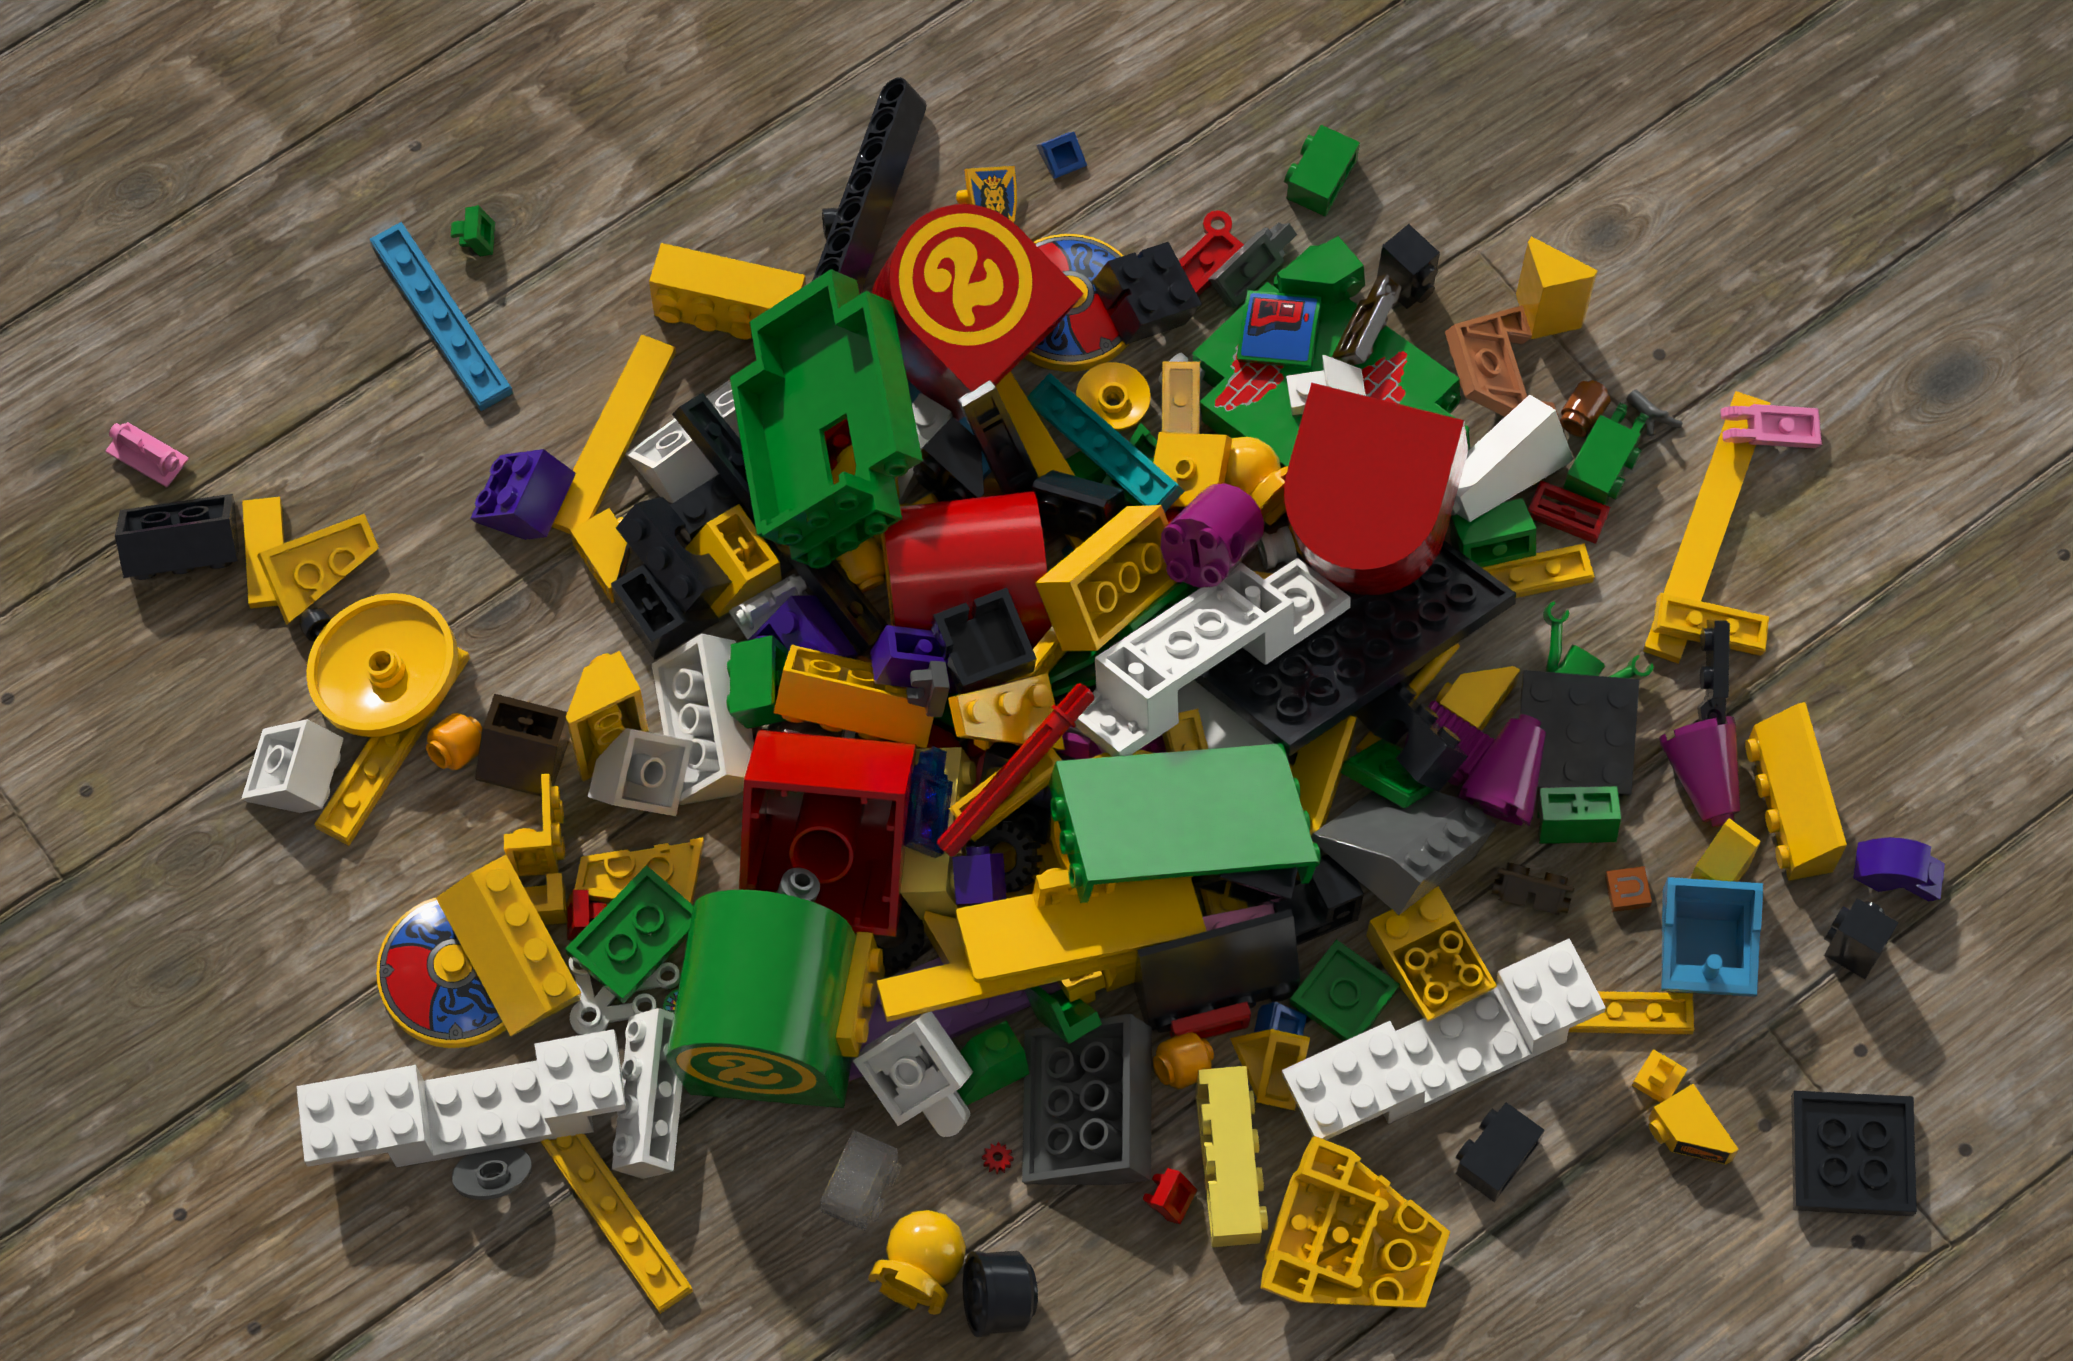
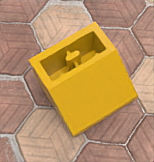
M740 504L707 522L685 548L695 555L709 553L732 581L711 605L718 618L728 613L732 608L782 581L780 561L763 537L757 535L756 527Z

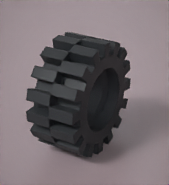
M1013 821L999 822L975 842L973 841V845L967 846H989L990 854L995 845L1000 842H1007L1014 847L1017 861L1014 868L1005 873L1006 893L1024 889L1023 886L1030 885L1034 881L1032 876L1038 875L1041 869L1036 867L1037 862H1042L1043 855H1037V849L1041 848L1039 841H1033L1032 838L1035 834L1032 830L1026 831L1024 829L1025 825L1013 823Z

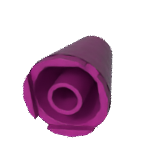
M1520 714L1518 719L1510 718L1465 781L1457 797L1467 800L1472 805L1474 801L1480 803L1479 806L1484 809V814L1519 826H1522L1523 823L1530 826L1533 819L1546 732L1540 728L1542 722L1525 714Z
M1725 716L1728 724L1718 725L1717 718L1675 729V738L1667 740L1666 734L1659 737L1662 749L1703 822L1711 821L1712 827L1724 825L1729 818L1735 821L1734 814L1741 811L1736 723L1732 716Z

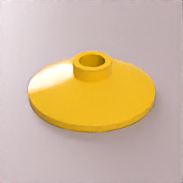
M1108 362L1091 368L1080 379L1076 390V396L1116 431L1128 429L1140 422L1146 415L1150 405V388L1146 379L1135 368L1123 363ZM1110 399H1116L1119 401V405L1111 406L1106 402Z

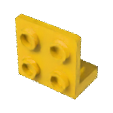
M541 774L543 831L537 832L534 829L522 828L515 830L512 834H504V851L518 876L559 873L558 860H565L564 836L561 835L560 825L564 824L563 801L560 800L559 786H552L550 774Z

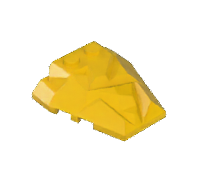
M1313 1136L1302 1156L1299 1168L1293 1173L1264 1255L1266 1264L1262 1273L1260 1289L1296 1303L1423 1309L1426 1307L1450 1231L1413 1200H1406L1389 1186L1391 1182L1382 1175L1377 1176L1360 1162L1362 1158L1352 1150Z

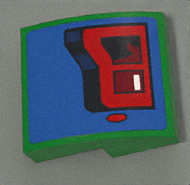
M1248 290L1238 344V362L1313 368L1322 297Z

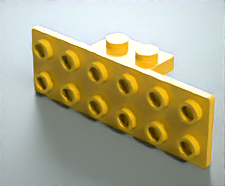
M1052 868L1044 871L1041 875H1036L1033 894L958 908L956 910L958 926L973 980L976 983L1133 952L1207 931L1190 876L1097 884L1093 887L1088 903H1080L1077 889L1072 888L1069 883L1068 869Z

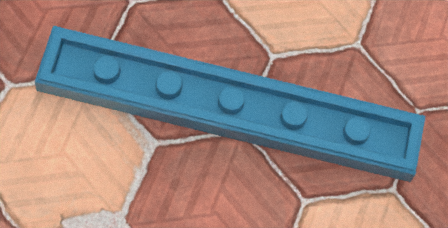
M400 222L370 238L371 246L479 410L483 411L512 395V387L403 223Z

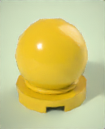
M1252 437L1232 438L1225 483L1239 487L1249 494L1259 506L1264 521L1271 526L1286 512L1284 486L1288 466L1281 468L1279 457L1272 447L1263 441Z
M930 1210L913 1211L900 1218L890 1231L886 1246L888 1260L876 1261L868 1280L870 1282H876V1280L881 1282L882 1285L879 1292L901 1305L915 1310L917 1303L930 1306L928 1309L929 1314H940L948 1298V1294L942 1286L954 1280L962 1269L966 1245L960 1227L946 1214Z

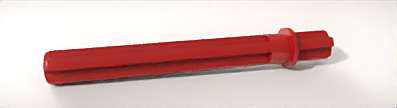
M1081 683L1076 684L1058 706L1053 704L1050 707L1053 711L940 836L937 840V845L947 855L955 856L1070 727L1075 728L1077 726L1075 721L1095 698L1094 694Z

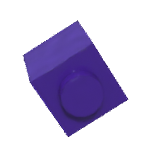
M989 846L965 848V856L952 857L956 905L987 903L1007 899L1003 853L990 854Z

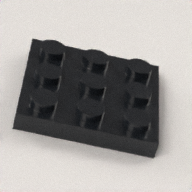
M1523 671L1520 714H1525L1541 721L1540 728L1546 732L1537 788L1617 786L1618 795L1632 794L1640 679Z
M1793 1091L1791 1095L1793 1210L1914 1216L1917 1212L1914 1097Z

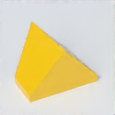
M1269 1029L1230 1038L1241 1065L1247 1066V1076L1257 1098L1256 1102L1295 1111L1296 1102L1282 1076V1070L1306 1059L1310 1037Z

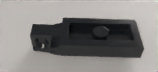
M1707 620V628H1702L1700 645L1701 650L1706 651V666H1702L1700 669V687L1705 689L1704 701L1697 707L1699 722L1717 718L1718 725L1726 724V698L1729 697L1730 623L1728 621Z

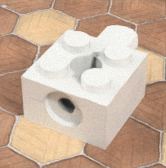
M932 1011L907 1019L867 1044L858 1057H855L853 1060L897 1126L923 1112L940 1136L950 1137L956 1135L968 1122L970 1111L956 1090L963 1086L973 1071Z

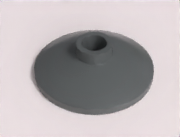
M516 1146L469 1154L462 1158L455 1166L452 1173V1182L456 1191L464 1197L475 1200L499 1198L514 1192L528 1180L532 1172L531 1159L523 1149Z

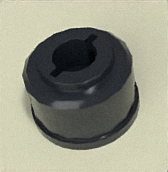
M971 1251L967 1255L963 1269V1302L967 1322L973 1335L976 1337H987L995 1333L1025 1331L1036 1313L1038 1303L1037 1281L1031 1264L1027 1262L1026 1258L1019 1251L990 1253Z

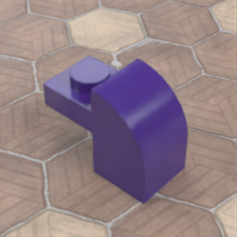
M1877 838L1858 842L1853 879L1877 892L1904 888L1929 902L1941 899L1945 863L1931 856V846L1904 838Z

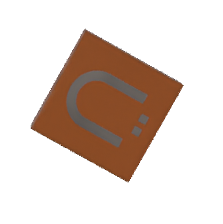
M1645 866L1606 871L1605 880L1612 912L1651 907L1652 899Z

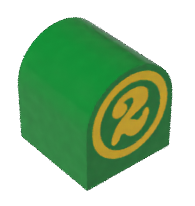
M724 890L703 895L695 901L666 1055L667 1063L690 1095L844 1108L852 1057L842 1056L835 1037L856 935L846 919L833 910L817 903L767 891Z

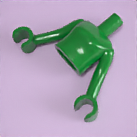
M1555 601L1551 602L1543 612L1545 622L1551 625L1550 650L1545 672L1600 676L1605 668V664L1576 645L1570 646L1567 654L1560 662L1563 622L1569 617V610L1567 609L1561 619H1556L1551 614ZM1637 655L1628 662L1626 668L1609 677L1641 680L1650 675L1654 667L1651 663L1646 668L1645 673L1639 672L1635 667V663L1640 655Z

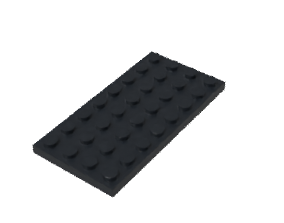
M1444 540L1442 548L1432 565L1411 584L1399 590L1380 595H1360L1342 590L1350 596V608L1265 665L1242 647L1194 680L1274 744L1282 743L1285 752L1291 756L1515 605L1516 592Z

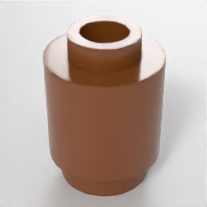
M1594 380L1579 382L1561 410V426L1570 434L1578 437H1584L1587 432H1591L1600 414H1604L1611 402L1607 388Z

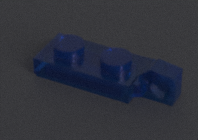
M935 746L925 752H920L918 764L914 766L904 846L933 858L942 856L945 853L937 845V840L948 829L953 782L948 780V775L944 774L947 751Z

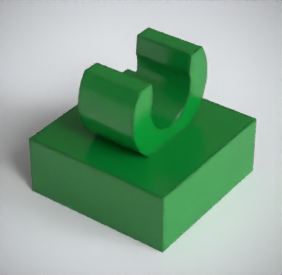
M479 205L466 207L465 221L451 223V237H460L459 245L461 247H471L480 257L493 255L495 221Z

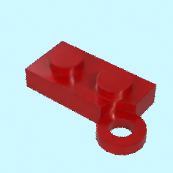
M1211 211L1205 216L1203 229L1206 235L1179 260L1198 297L1211 285L1208 278L1244 245L1230 233L1232 230V219L1224 211ZM1219 220L1225 226L1217 230L1211 226V223Z

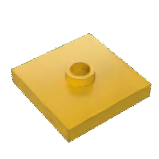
M1159 432L1153 463L1184 490V493L1169 509L1183 510L1202 490L1212 484L1225 483L1232 438L1228 435Z

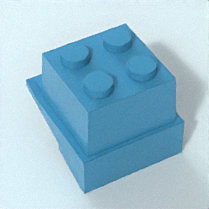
M1667 878L1662 898L1661 991L1757 996L1763 883Z

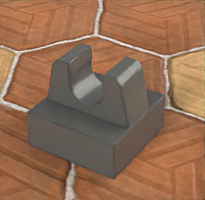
M930 661L928 669L911 671V686L919 688H907V700L909 704L925 707L927 716L942 717L950 688L946 662Z

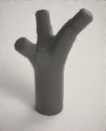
M1637 389L1627 396L1626 400L1635 409L1649 416L1646 422L1648 436L1654 435L1655 421L1677 428L1682 427V421L1670 417L1667 411L1657 408Z

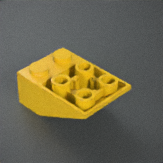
M1439 886L1431 890L1400 915L1392 909L1370 920L1366 935L1387 972L1400 984L1402 991L1427 1022L1497 988L1495 981Z

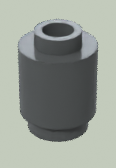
M792 868L783 874L776 893L802 898L815 903L820 891V882L811 871L804 868Z

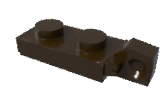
M1389 275L1377 277L1367 299L1359 301L1331 358L1350 365L1364 363L1373 352L1372 346L1379 332L1387 324V315L1392 305L1397 303L1402 289Z

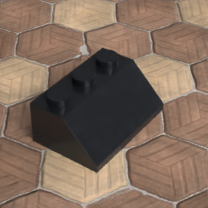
M233 494L120 510L115 540L123 578L134 577L136 580H146L156 576L157 573L172 571L173 574H186L193 571L195 567L202 566L220 569L230 566L232 562L238 561L239 541Z

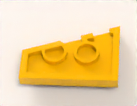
M361 514L259 552L257 557L285 623L288 625L375 553L379 547L365 514Z
M1048 673L948 698L957 737L989 742L1016 744V746H1022L1053 711L1050 707L1053 704L1055 705ZM1062 737L1053 745L1052 748L1055 751L1065 750Z
M704 838L690 839L688 843L669 845V843L654 845V848L630 852L626 849L582 856L574 890H588L590 901L610 903L647 865L693 904Z
M857 932L835 1037L842 1056L858 1057L862 1043L867 1041L869 1021L879 993L877 980H882L886 972L883 965V951L877 947L873 933Z

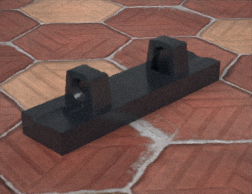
M989 380L975 391L960 397L957 401L1003 495L1032 492L1033 483L1039 476L996 386Z

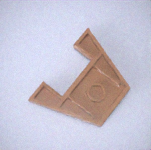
M1523 306L1457 323L1445 331L1450 354L1453 357L1464 396L1506 417L1527 397L1510 342L1524 344L1532 338ZM1541 401L1556 410L1554 403Z

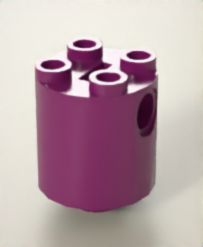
M1226 483L1212 484L1202 490L1161 533V552L1167 565L1166 571L1169 577L1176 582L1184 581L1199 588L1218 586L1258 545L1263 536L1264 519L1259 506L1253 498L1239 487Z

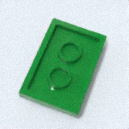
M646 865L565 948L566 954L624 1004L688 938L693 905Z

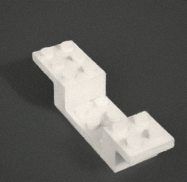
M1296 558L1266 579L1261 578L1240 562L1218 586L1200 588L1095 657L1097 689L1093 692L1095 698L1075 721L1076 728L1112 757L1132 755L1179 723V689L1242 647L1265 665L1348 610L1350 608V596L1299 558Z
M1571 940L1562 941L1499 970L1496 981L1497 988L1429 1022L1423 1018L1395 1031L1391 1021H1388L1283 1069L1282 1076L1312 1136L1328 1140L1382 1114L1388 1124L1567 1042L1569 1028L1604 1013L1606 1009Z
M612 1029L535 1043L536 1061L425 1081L417 1066L412 1065L297 1086L304 1161L310 1167L388 1153L395 1166L402 1167L536 1143L545 1139L552 1140L557 1139V1137L594 1132L593 1115L627 1110L616 1033Z

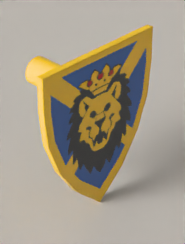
M1015 166L964 169L967 189L957 192L956 200L958 204L978 205L989 208L1004 215L1014 223L1017 207Z

